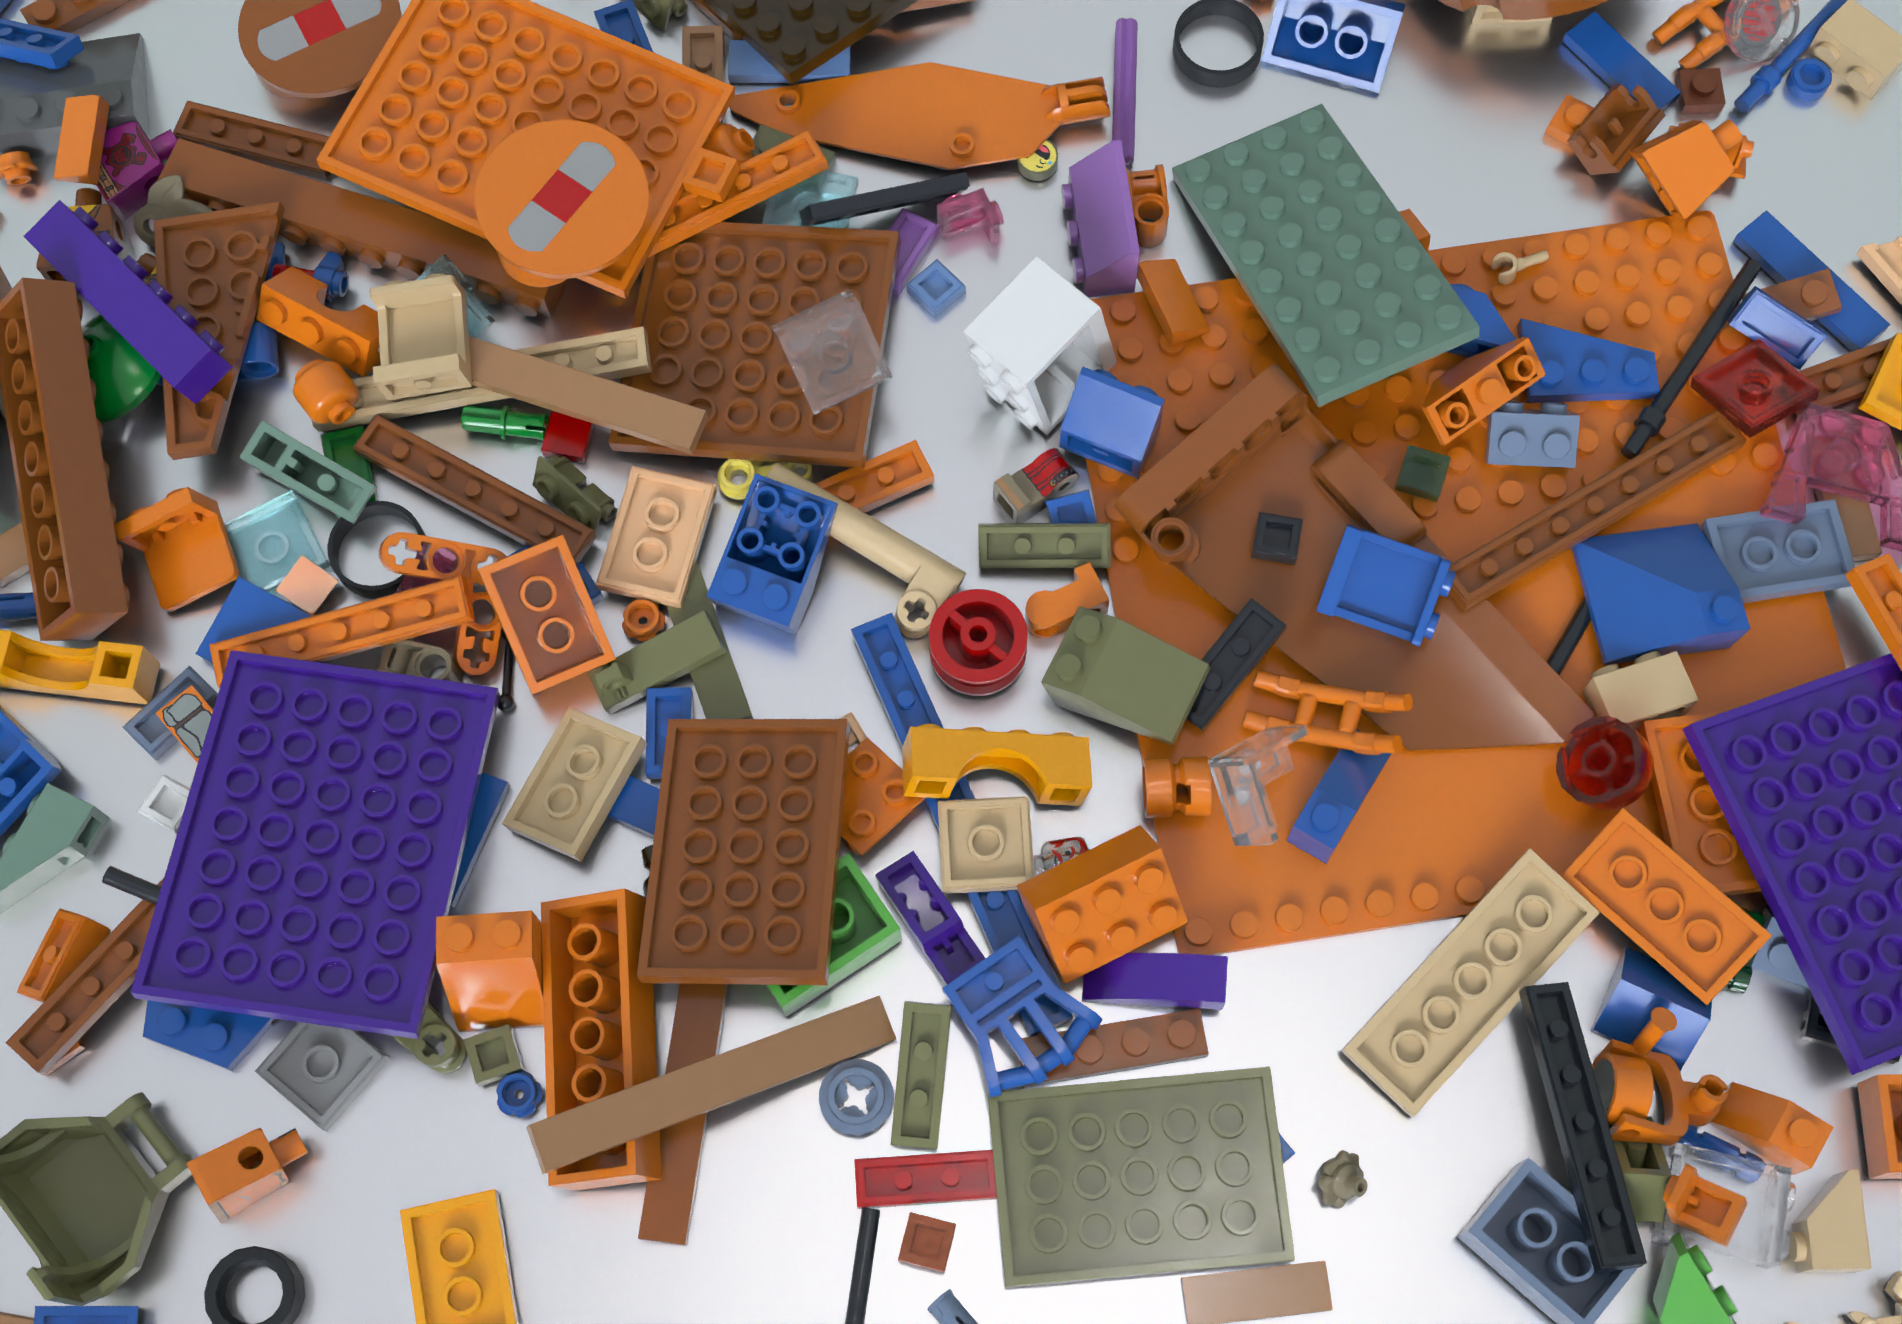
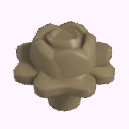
M1341 1150L1335 1158L1324 1162L1320 1167L1318 1184L1323 1190V1201L1325 1204H1334V1206L1342 1208L1348 1199L1355 1196L1361 1197L1366 1193L1368 1182L1363 1178L1364 1172L1359 1166L1360 1157L1358 1154H1349L1347 1151Z

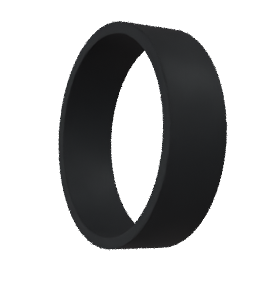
M1200 0L1189 6L1176 23L1173 40L1175 62L1185 76L1200 85L1214 88L1236 85L1247 79L1260 62L1264 43L1262 24L1257 15L1248 6L1239 1ZM1210 15H1222L1236 19L1244 24L1252 33L1256 41L1257 50L1246 63L1229 70H1212L1193 62L1183 51L1179 37L1182 31L1194 20Z
M388 501L367 502L354 524L340 517L332 528L328 539L327 553L333 571L346 588L364 598L377 599L406 591L420 579V577L402 574L389 583L369 586L349 580L340 570L339 550L343 539L355 525L367 518L379 515L396 516L412 524L416 528L417 534L426 536L411 512L398 504ZM421 543L422 551L417 552L415 559L420 560L417 569L424 570L423 557L428 545Z

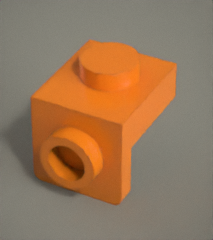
M1688 1164L1684 1166L1680 1176L1674 1174L1670 1178L1663 1194V1201L1666 1202V1209L1672 1223L1726 1247L1747 1206L1746 1197L1700 1178L1697 1169Z

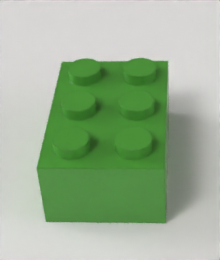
M849 853L840 858L838 863L828 985H765L786 1017L902 941L899 925Z

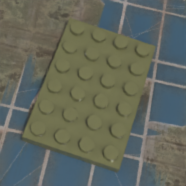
M1270 1066L1001 1091L1002 1095L990 1098L988 1093L1005 1288L1294 1262L1296 1260Z

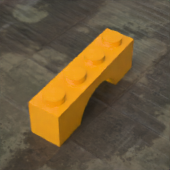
M0 630V688L146 705L152 700L160 662L144 646L99 641L98 645L92 648H67L38 642L13 631Z
M923 724L918 727L910 726L902 746L903 793L906 797L949 799L954 786L962 777L980 769H997L1014 775L1029 788L1037 804L1082 806L1093 786L1089 737H1077L1068 732L1044 735L1030 734L1028 731L1021 729L1008 732L986 731L981 727H967L961 730L945 729L935 724Z

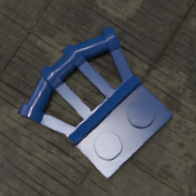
M1020 935L942 988V992L960 1016L970 1034L977 1041L990 1098L1002 1095L1001 1090L1031 1083L1039 1085L1047 1080L1046 1074L1061 1063L1063 1066H1067L1075 1060L1073 1055L1091 1028L1096 1030L1103 1020L1092 1009L1054 985ZM1042 996L1047 997L1075 1017L1062 1038L1036 1002ZM1024 1009L1051 1047L1036 1058L1009 1021V1019ZM998 1028L1023 1066L997 1072L988 1034Z

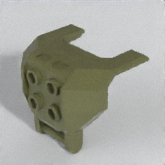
M143 1092L129 1097L106 1117L82 1116L24 1119L0 1138V1206L39 1258L41 1268L32 1267L26 1275L44 1300L83 1306L108 1296L138 1272L144 1262L169 1193L192 1175L186 1164L193 1160L192 1156L181 1152L150 1111L152 1103ZM133 1123L136 1124L167 1166L157 1175L123 1133Z

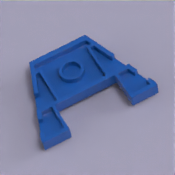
M148 1000L143 1037L233 1071L273 1026L271 1022L275 1018Z

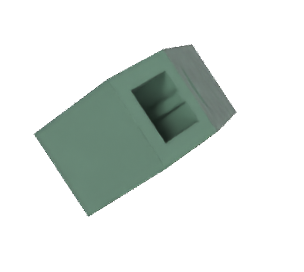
M47 783L42 793H38L31 800L27 809V817L18 831L13 833L3 846V855L0 858V914L86 857L109 817L94 805Z

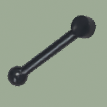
M502 628L501 635L505 640L502 695L499 698L498 708L506 712L510 711L514 706V699L510 696L513 651Z

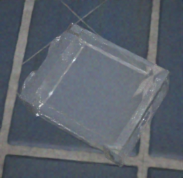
M1676 1142L1672 1146L1663 1148L1672 1176L1674 1174L1680 1176L1686 1164L1691 1165L1697 1169L1700 1178L1746 1197L1747 1206L1727 1247L1672 1223L1666 1208L1663 1222H1653L1650 1243L1668 1247L1671 1236L1680 1232L1689 1248L1698 1244L1703 1251L1756 1262L1757 1267L1765 1269L1781 1265V1259L1784 1260L1787 1257L1790 1248V1232L1785 1230L1787 1211H1791L1796 1196V1186L1790 1182L1792 1168Z

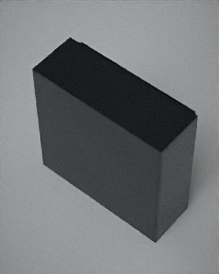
M1259 512L1251 558L1295 565L1303 519Z

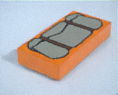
M191 685L155 714L198 763L213 709Z

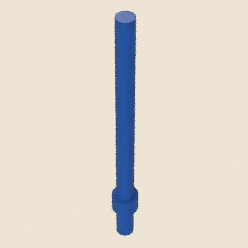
M1830 0L1769 65L1762 66L1751 77L1750 85L1734 101L1736 109L1746 113L1762 95H1769L1781 82V75L1810 46L1820 27L1848 0Z

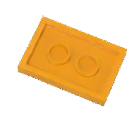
M496 1189L400 1210L416 1324H519L499 1194Z

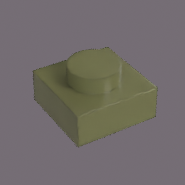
M509 1024L463 1039L474 1079L479 1087L503 1079L510 1074L524 1071L513 1029Z

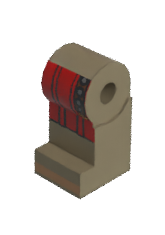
M1052 448L1039 455L1032 463L1010 476L1007 473L994 481L993 500L1011 523H1024L1047 507L1046 500L1057 498L1068 491L1078 480L1079 474L1058 448Z

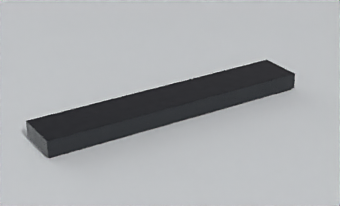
M1569 983L1524 986L1519 991L1594 1272L1600 1273L1642 1267L1647 1264L1646 1256Z

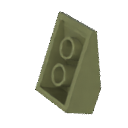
M1079 606L1041 683L1056 706L1174 745L1211 667L1208 663L1119 618Z

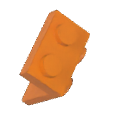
M189 487L173 490L166 495L165 499L149 507L136 509L129 514L128 518L114 524L118 541L144 552L159 605L164 610L169 612L175 611L234 581L239 575V569L217 501Z

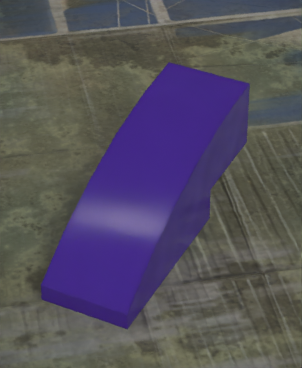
M1126 953L1083 975L1082 1002L1173 1010L1175 1006L1222 1010L1226 1003L1228 956L1179 953Z

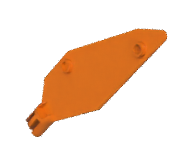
M933 62L737 94L729 106L733 113L755 124H762L794 137L810 130L816 142L820 144L946 170L1031 157L1060 125L1108 118L1111 115L1102 76L1046 85ZM788 103H793L792 106H789V107H785V106H784V105H786V104H788Z

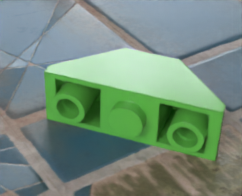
M1680 1232L1670 1238L1653 1295V1302L1661 1323L1737 1324L1732 1315L1737 1313L1738 1309L1723 1285L1714 1288L1707 1277V1274L1713 1272V1269L1698 1244L1689 1248Z

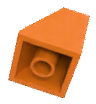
M533 911L436 917V965L457 1030L459 1032L492 1030L507 1024L512 1028L544 1026L541 922Z

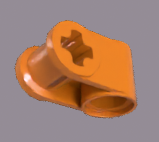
M1159 164L1155 165V168L1152 170L1130 172L1126 168L1138 244L1147 248L1158 246L1167 235L1169 218L1164 166ZM1144 219H1152L1155 222H1146Z

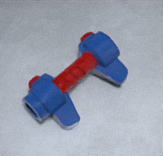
M283 242L275 243L265 282L291 267L286 265L285 245ZM329 251L314 270L295 267L328 285L325 302L332 303L334 297H344L347 293L349 276L347 272H343L345 265L339 254Z

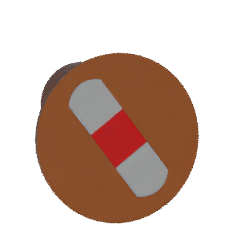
M245 0L238 21L239 43L246 60L255 71L260 83L272 94L284 98L332 97L360 87L402 17L399 0Z

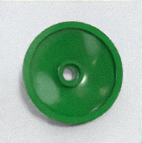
M99 314L82 326L83 338L89 344V358L87 361L89 376L96 386L94 401L96 418L103 423L115 420L137 407L154 389L161 374Z

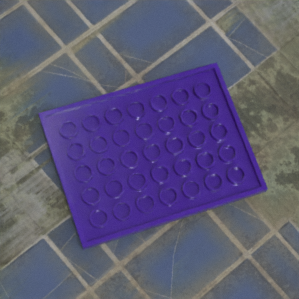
M231 650L130 992L134 998L419 1039L436 969V917L448 916L500 698L498 688Z
M1890 653L1700 720L1683 729L1851 1075L1902 1055V671Z

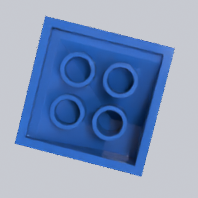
M1697 523L1589 537L1572 547L1604 665L1634 661L1640 656L1654 651H1659L1661 656L1675 651L1678 652V655L1726 649L1730 648L1751 629L1738 586Z

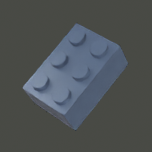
M1529 1157L1516 1164L1457 1236L1556 1324H1594L1638 1269L1594 1272L1574 1196Z

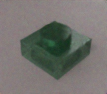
M1408 445L1394 490L1437 502L1451 457Z

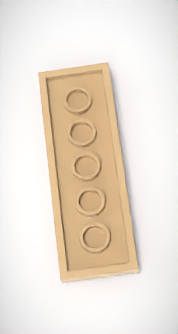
M1529 848L1344 1046L1341 1052L1410 1117H1414L1521 1000L1519 991L1524 986L1535 985L1600 912Z

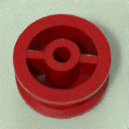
M970 589L951 596L937 609L929 628L930 659L936 674L947 686L966 695L985 696L1005 689L1015 681L1025 664L1028 638L1025 619L1018 607L1010 599L995 591Z

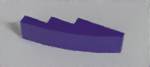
M914 851L875 874L880 886L944 986L985 959L964 928L961 918Z

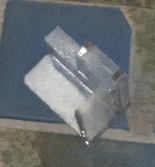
M1306 725L1268 727L1207 760L1235 846L1272 845L1278 841L1279 838L1276 832L1278 826L1265 785L1295 769L1288 745L1308 735Z

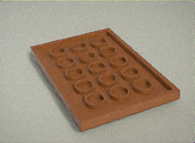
M668 719L637 978L641 983L828 985L850 725L847 719Z

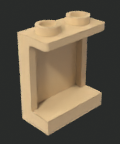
M437 273L428 275L425 279L409 282L389 281L383 286L369 289L370 298L378 310L381 366L373 367V383L387 400L472 387L466 293L453 275Z

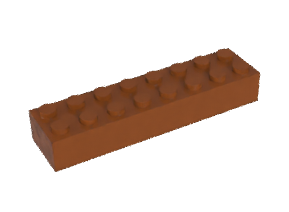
M22 277L0 301V383L40 641L93 640L128 613L130 593L128 587L123 583L121 571L123 550L121 545L117 543L115 535L116 508L109 498L107 483L110 472L108 463L103 460L101 449L103 428L100 420L96 418L94 406L96 386L89 376L87 363L89 344L83 338L81 327L83 306L81 300L76 296L74 282Z

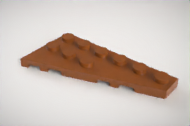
M280 201L154 220L157 282L174 297L169 303L174 309L180 304L200 322L194 328L199 334L207 330L225 347L220 354L233 366L197 404L173 388L163 377L167 454L173 460L217 454L257 311L261 286L265 282L285 210Z

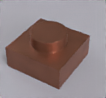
M1720 68L1683 69L1678 71L1675 77V84L1681 91L1678 98L1680 114L1722 112L1726 101Z
M910 1212L898 1261L945 1273L957 1225L952 1222Z

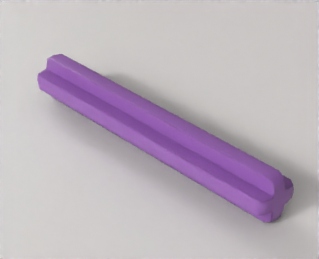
M1119 18L1116 21L1112 141L1121 139L1126 166L1134 162L1138 23L1133 18Z

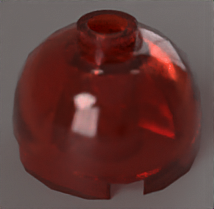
M1611 716L1593 717L1577 725L1570 732L1573 737L1568 741L1566 748L1561 746L1558 751L1556 773L1561 787L1579 803L1601 811L1619 810L1636 802L1647 791L1653 777L1654 757L1648 742L1631 725Z

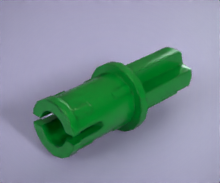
M465 406L461 415L462 428L465 431L499 434L501 439L506 440L509 436L543 441L547 427H544V424L549 422V415L547 413L538 414L512 411L511 406H504L503 409Z

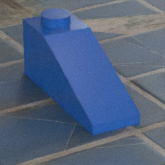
M1340 749L1300 813L1286 841L1327 864L1392 753L1366 755L1354 753L1352 750Z

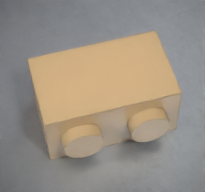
M1848 0L1820 27L1807 49L1816 59L1824 62L1831 70L1845 79L1853 89L1862 92L1871 100L1902 70V35L1855 0Z
M1659 651L1650 652L1634 660V665L1619 669L1617 664L1603 667L1592 674L1593 678L1582 692L1588 707L1594 713L1593 718L1603 741L1638 730L1641 723L1646 720L1685 715L1699 700L1677 651L1661 656Z

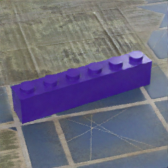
M59 200L23 237L67 281L74 282L75 289L173 388L197 404L233 367L220 354L225 347L207 330L199 334L194 328L200 322L180 304L174 309L169 304L174 297L155 279L149 284L144 279L149 272L132 256L128 255L123 259L119 255L124 249L123 246L105 230L99 235L95 231L99 223L80 206L73 211Z

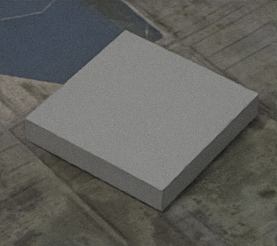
M297 1022L255 1072L317 1126L327 1132L390 1058L357 1030Z

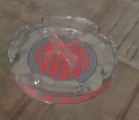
M1730 0L1725 12L1724 33L1727 45L1735 56L1751 62H1768L1776 58L1775 55L1793 41L1798 29L1800 15L1798 1Z

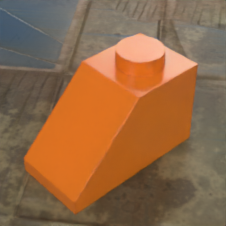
M1735 1082L1730 1083L1725 1091L1728 1092L1727 1099L1721 1103L1719 1113L1709 1124L1792 1175L1811 1169L1834 1127L1790 1100Z

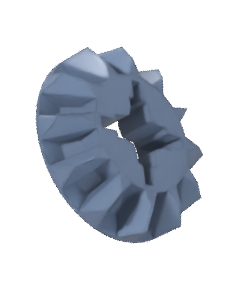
M864 1059L846 1060L835 1065L822 1080L819 1089L820 1109L825 1120L839 1132L860 1136L878 1130L891 1115L894 1102L893 1086L886 1072L875 1063ZM847 1080L858 1091L874 1086L865 1097L867 1114L862 1109L859 1110L856 1105L839 1109L849 1098L847 1086L844 1083Z

